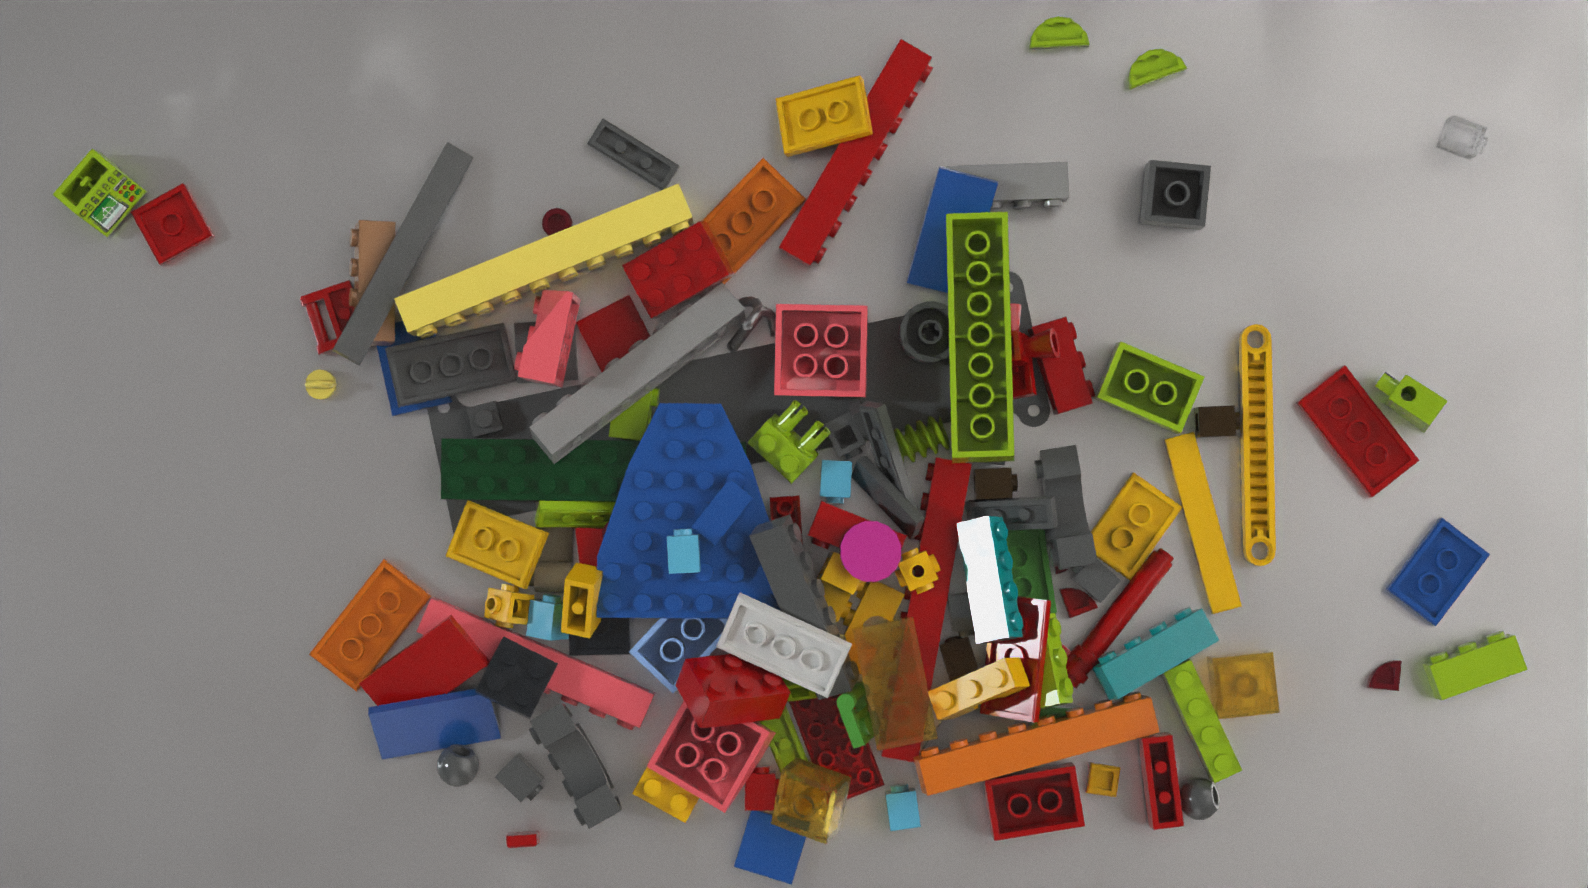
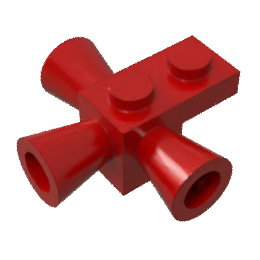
M1010 303L1014 400L1037 395L1032 358H1058L1060 356V344L1054 328H1050L1032 337L1020 332L1021 304Z

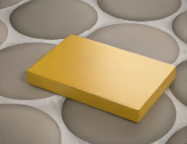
M861 75L775 98L784 154L787 157L873 134L864 79Z
M1132 472L1090 531L1093 535L1097 558L1130 581L1183 507Z
M467 500L445 556L515 586L527 589L549 533Z

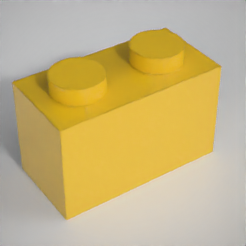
M576 562L566 576L561 621L562 633L591 638L600 624L601 618H597V602L603 571L597 570L596 566Z
M646 767L632 793L686 823L699 797Z

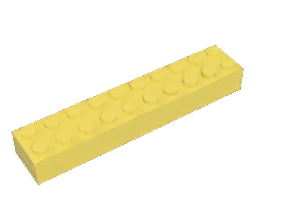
M678 183L396 297L394 300L407 332L413 336L425 339L437 334V328L443 325H449V328L466 322L465 317L473 313L477 314V316L490 313L494 310L493 305L505 302V305L517 302L522 299V293L531 290L535 294L550 288L549 282L557 279L561 280V282H566L578 276L577 271L586 267L589 268V271H593L605 266L606 259L616 256L619 260L634 254L633 248L643 244L645 248L655 246L662 242L661 237L670 233L674 236L689 228L690 225L694 224L693 217Z

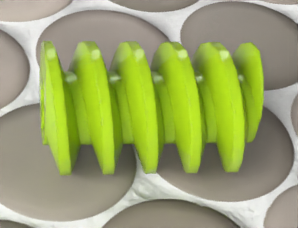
M929 416L927 427L921 420L916 421V431L909 424L905 425V435L898 428L894 429L903 462L905 456L912 463L916 462V452H919L923 458H927V448H930L934 454H938V444H942L946 450L950 449L948 436L940 416L939 422L932 416Z

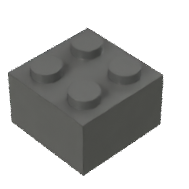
M1150 160L1145 166L1140 224L1195 230L1205 227L1211 166Z

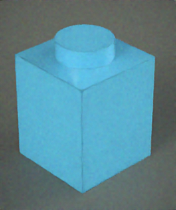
M822 460L820 497H826V503L844 504V498H850L852 461Z
M674 529V535L667 536L669 574L700 572L699 534H692V529Z
M543 594L542 599L530 600L526 636L549 641L566 640L569 638V634L561 632L563 609L561 596Z
M908 784L890 786L891 791L885 792L890 831L921 827L915 788H909Z

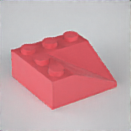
M542 290L541 297L536 296L533 307V314H537L535 326H530L523 352H517L514 370L518 371V377L530 382L563 388L581 301L573 292Z
M776 304L774 395L867 398L868 306Z
M683 701L647 767L726 813L762 759L776 732L759 722L700 729L685 701Z

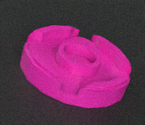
M864 521L854 525L844 535L840 545V558L844 568L853 577L864 582H877L889 577L897 569L901 559V544L897 534L888 525L878 521Z

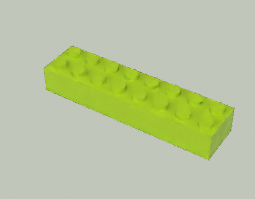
M1008 212L946 214L953 463L1014 461Z

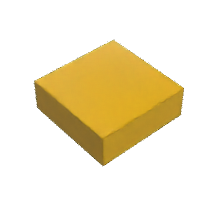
M1089 762L1085 792L1116 797L1121 767Z

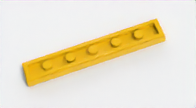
M1190 432L1164 439L1211 614L1242 607L1195 434Z

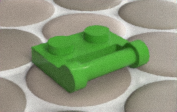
M862 681L856 682L852 691L841 694L837 699V707L854 749L867 744L879 732L880 727L879 717L875 710H871L867 699L870 691L869 686Z

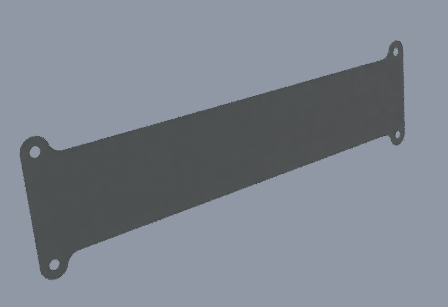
M1009 271L1010 282L1013 285V290L1010 292V303L1021 304L1019 331L1029 336L1027 329L1033 326L1023 281L1019 275ZM904 316L868 323L867 398H859L862 403L865 401L884 403L893 431L898 428L901 433L905 432V425L907 424L916 430V421L921 420L927 427L929 416H932L937 422H939L940 416L943 424L951 422L950 359L948 357L936 364H921L909 358L903 352L899 342V327ZM928 326L926 330H922V334L926 335V340L931 341L934 336H937V333L933 332V326ZM775 343L692 360L656 387V389H660L658 405L660 403L722 404L739 441L746 443L775 413L780 417L793 400L802 403L794 414H797L803 406L808 410V414L793 428L802 438L814 425L815 421L825 424L849 412L848 403L857 398L774 395ZM1032 358L1037 395L1014 399L1013 413L1025 425L1038 427L1048 420L1050 405L1037 359ZM581 384L497 402L504 430L479 437H473L466 410L468 406L460 403L456 396H451L452 403H449L450 409L447 413L439 412L438 406L427 408L440 473L441 438L533 439L529 428L532 425V421L541 413H549L557 407V402L565 395L571 394L572 396L580 390ZM1030 405H1037L1040 412L1037 416L1029 415L1028 408ZM652 407L651 418L653 417L657 407ZM609 422L587 440L623 439L609 437ZM823 426L816 433L817 435H819L824 430ZM842 432L839 439L842 443H849L851 435L848 432ZM827 437L815 451L833 447L829 438ZM747 443L746 455L751 465L767 461ZM446 499L453 534L467 500ZM537 500L469 501L504 515L512 516L536 511Z

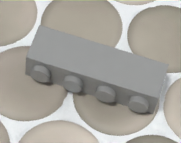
M1068 162L946 167L998 181L991 209H1000L1002 204L1014 203V208H1030L1034 202H1044V207H1060L1063 201L1069 199Z

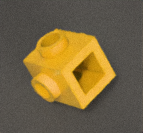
M918 548L901 554L902 560L899 561V569L894 571L901 588L907 586L909 591L916 589L917 594L933 588V581L938 579L936 572L941 571L934 554L928 556L925 550L919 552ZM916 565H921L924 569V573L920 577H915L912 573V569Z
M501 584V589L488 588L484 618L496 620L495 626L513 628L514 624L527 625L530 600H533L535 595L519 592L518 586Z

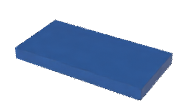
M941 166L938 167L908 273L907 283L948 293L946 214L990 212L998 181Z
M476 689L368 707V715L383 760L445 749L456 744L468 745L501 739V730L493 701L475 693Z

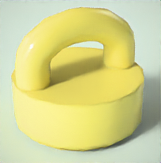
M319 369L308 375L305 387L311 397L324 400L334 394L337 383L333 374Z

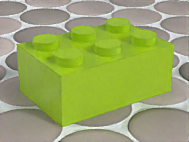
M1120 341L1114 347L1093 399L1178 434L1182 433L1205 377Z

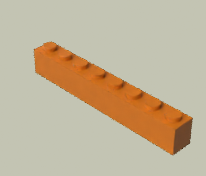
M1140 691L1132 692L1123 696L1122 701L1112 703V700L1107 699L1094 703L1095 708L1084 711L1083 707H1077L1065 711L1066 716L1055 718L1054 715L1040 717L1037 724L1026 726L1025 723L1014 724L1007 727L1008 732L997 734L996 731L984 732L979 734V739L968 742L967 738L950 742L949 748L941 750L938 749V746L925 748L920 751L921 755L913 757L922 793L930 796L1160 733L1152 699L1149 696L1141 695Z

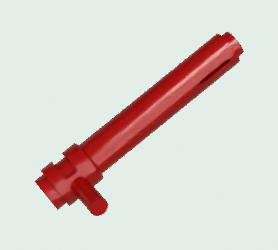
M1159 548L1157 552L1153 551L1081 644H1077L1072 651L1062 644V648L1067 655L1066 669L1068 678L1075 689L1080 684L1084 685L1088 680V673L1094 666L1100 664L1098 658L1106 652L1173 566L1171 562L1174 558L1162 548Z

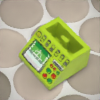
M92 148L53 195L77 216L106 237H109L147 191L105 155Z

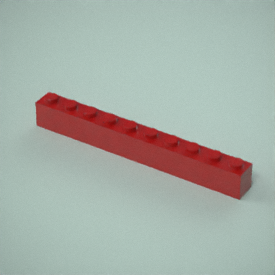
M935 457L934 463L928 462L925 480L930 481L928 493H922L920 510L925 511V519L919 534L914 537V540H919V552L925 550L928 556L934 554L941 571L936 572L938 579L933 581L934 587L925 592L917 594L916 589L909 591L907 586H905L903 599L909 601L907 611H901L898 629L903 630L901 642L895 641L892 659L898 660L896 672L890 671L887 689H892L890 701H884L882 718L887 719L885 731L879 730L876 748L881 749L882 757L914 762L913 757L919 756L929 703L927 692L931 690L959 538L957 523L962 522L972 467L970 463H953L952 460ZM916 565L912 569L914 570L913 575L915 577H920L924 573L921 565Z

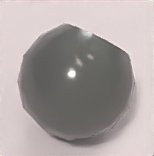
M456 744L447 747L442 751L437 760V772L441 779L450 786L460 787L469 784L474 780L479 771V760L475 752L464 745Z
M1193 778L1188 780L1180 790L1182 811L1194 820L1210 818L1219 809L1220 801L1217 788L1208 779Z

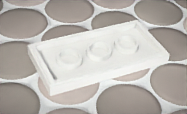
M739 593L716 647L828 698L852 643L745 594Z

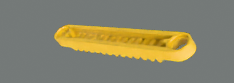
M1254 324L1243 329L1239 337L1241 514L1244 557L1252 565L1264 566L1272 562L1276 553L1272 338L1266 327ZM1252 331H1257L1263 336V344L1259 348H1252L1247 342V336ZM1257 542L1264 543L1268 550L1267 555L1260 560L1254 558L1251 552L1252 546Z

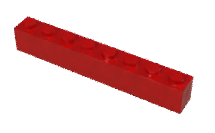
M900 39L867 96L873 134L839 143L780 244L779 250L809 268L813 262L819 265L827 251L823 247L829 236L834 239L842 225V222L838 221L844 210L848 213L850 212L858 198L853 195L859 184L864 187L873 172L868 169L874 158L879 161L887 149L888 145L883 142L889 132L895 135L903 119L899 117L904 107L910 109L918 95L914 89L919 81L925 83L934 67L929 65L932 56Z

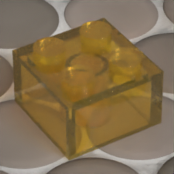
M1263 650L1207 656L1212 706L1218 719L1280 713L1273 652Z
M796 757L782 769L771 824L827 844L840 832L851 777Z

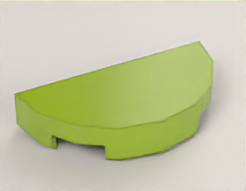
M1058 16L1046 19L1036 28L1030 38L1029 49L1088 47L1090 44L1087 33L1079 24L1071 18Z
M1164 49L1149 50L1140 55L1131 66L1128 76L1129 89L1131 90L1185 71L1187 67L1182 58L1177 57L1172 52L1165 51Z

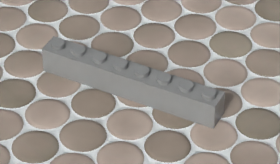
M723 283L716 288L712 286L706 289L701 294L700 300L692 306L687 304L677 312L676 318L669 323L663 322L654 329L652 336L645 341L639 340L630 347L628 354L621 359L615 358L606 365L604 372L597 377L591 376L581 384L580 390L572 396L571 394L565 395L557 402V407L549 413H541L532 421V425L529 427L532 438L554 464L745 320V308Z

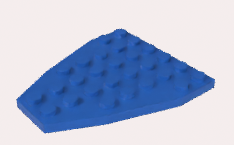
M660 403L628 464L597 555V570L603 571L597 602V618L728 619L739 593L780 610L749 537L757 525L768 522L769 518L751 463L722 404ZM730 478L754 498L716 546H714L691 526ZM674 529H692V534H699L700 572L669 574L667 536L674 535Z

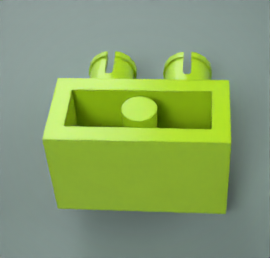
M793 400L780 417L775 413L747 442L791 484L817 458L819 453L815 449L831 434L830 430L825 427L817 435L816 433L824 424L820 421H815L814 425L801 438L793 428L808 414V410L803 406L797 414H794L802 404L797 400Z

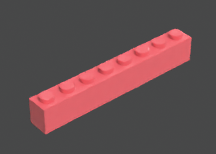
M436 597L430 599L416 632L424 635L452 615L489 661H491L504 636L558 663L544 693L549 694L553 690L562 694L560 699L574 706H577L579 702L590 706L588 710L590 713L605 718L606 714L617 718L616 724L624 728L633 730L634 726L641 727L656 692L508 628L495 626L494 622Z

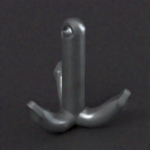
M751 296L738 300L743 307L750 306L753 308V311L743 321V324L728 342L727 348L729 351L735 352L740 348L762 317H765L768 321L770 336H775L776 314L772 309L765 307L758 298Z

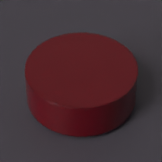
M560 208L547 211L542 219L543 230L548 236L573 226L571 216Z

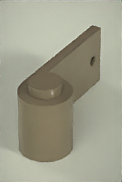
M537 500V501H536V512H537V508H538L539 501H542V500ZM536 527L548 532L549 535L529 586H534L535 592L564 593L565 578L573 568V527Z

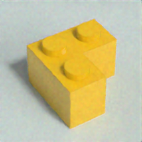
M834 551L829 552L817 576V579H820L823 583L826 602L835 612L836 622L839 621L840 617L845 619L853 604L848 601L850 596L854 595L855 591L861 592L866 582L853 577L844 568L840 554Z

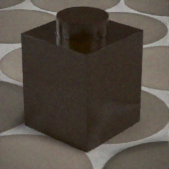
M1235 405L1194 408L1195 437L1236 436V430H1240L1241 421L1240 413L1235 412Z
M1011 468L973 469L974 499L1013 498L1012 492L1018 491L1017 474H1012Z
M959 636L950 637L944 641V644L939 645L950 682L978 670L968 636L964 638Z

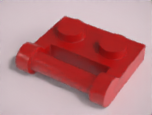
M350 280L299 298L302 307H306L318 343L316 346L318 355L332 352L354 311V307L349 306L350 288H353ZM322 300L325 301L337 337L330 341L317 302Z

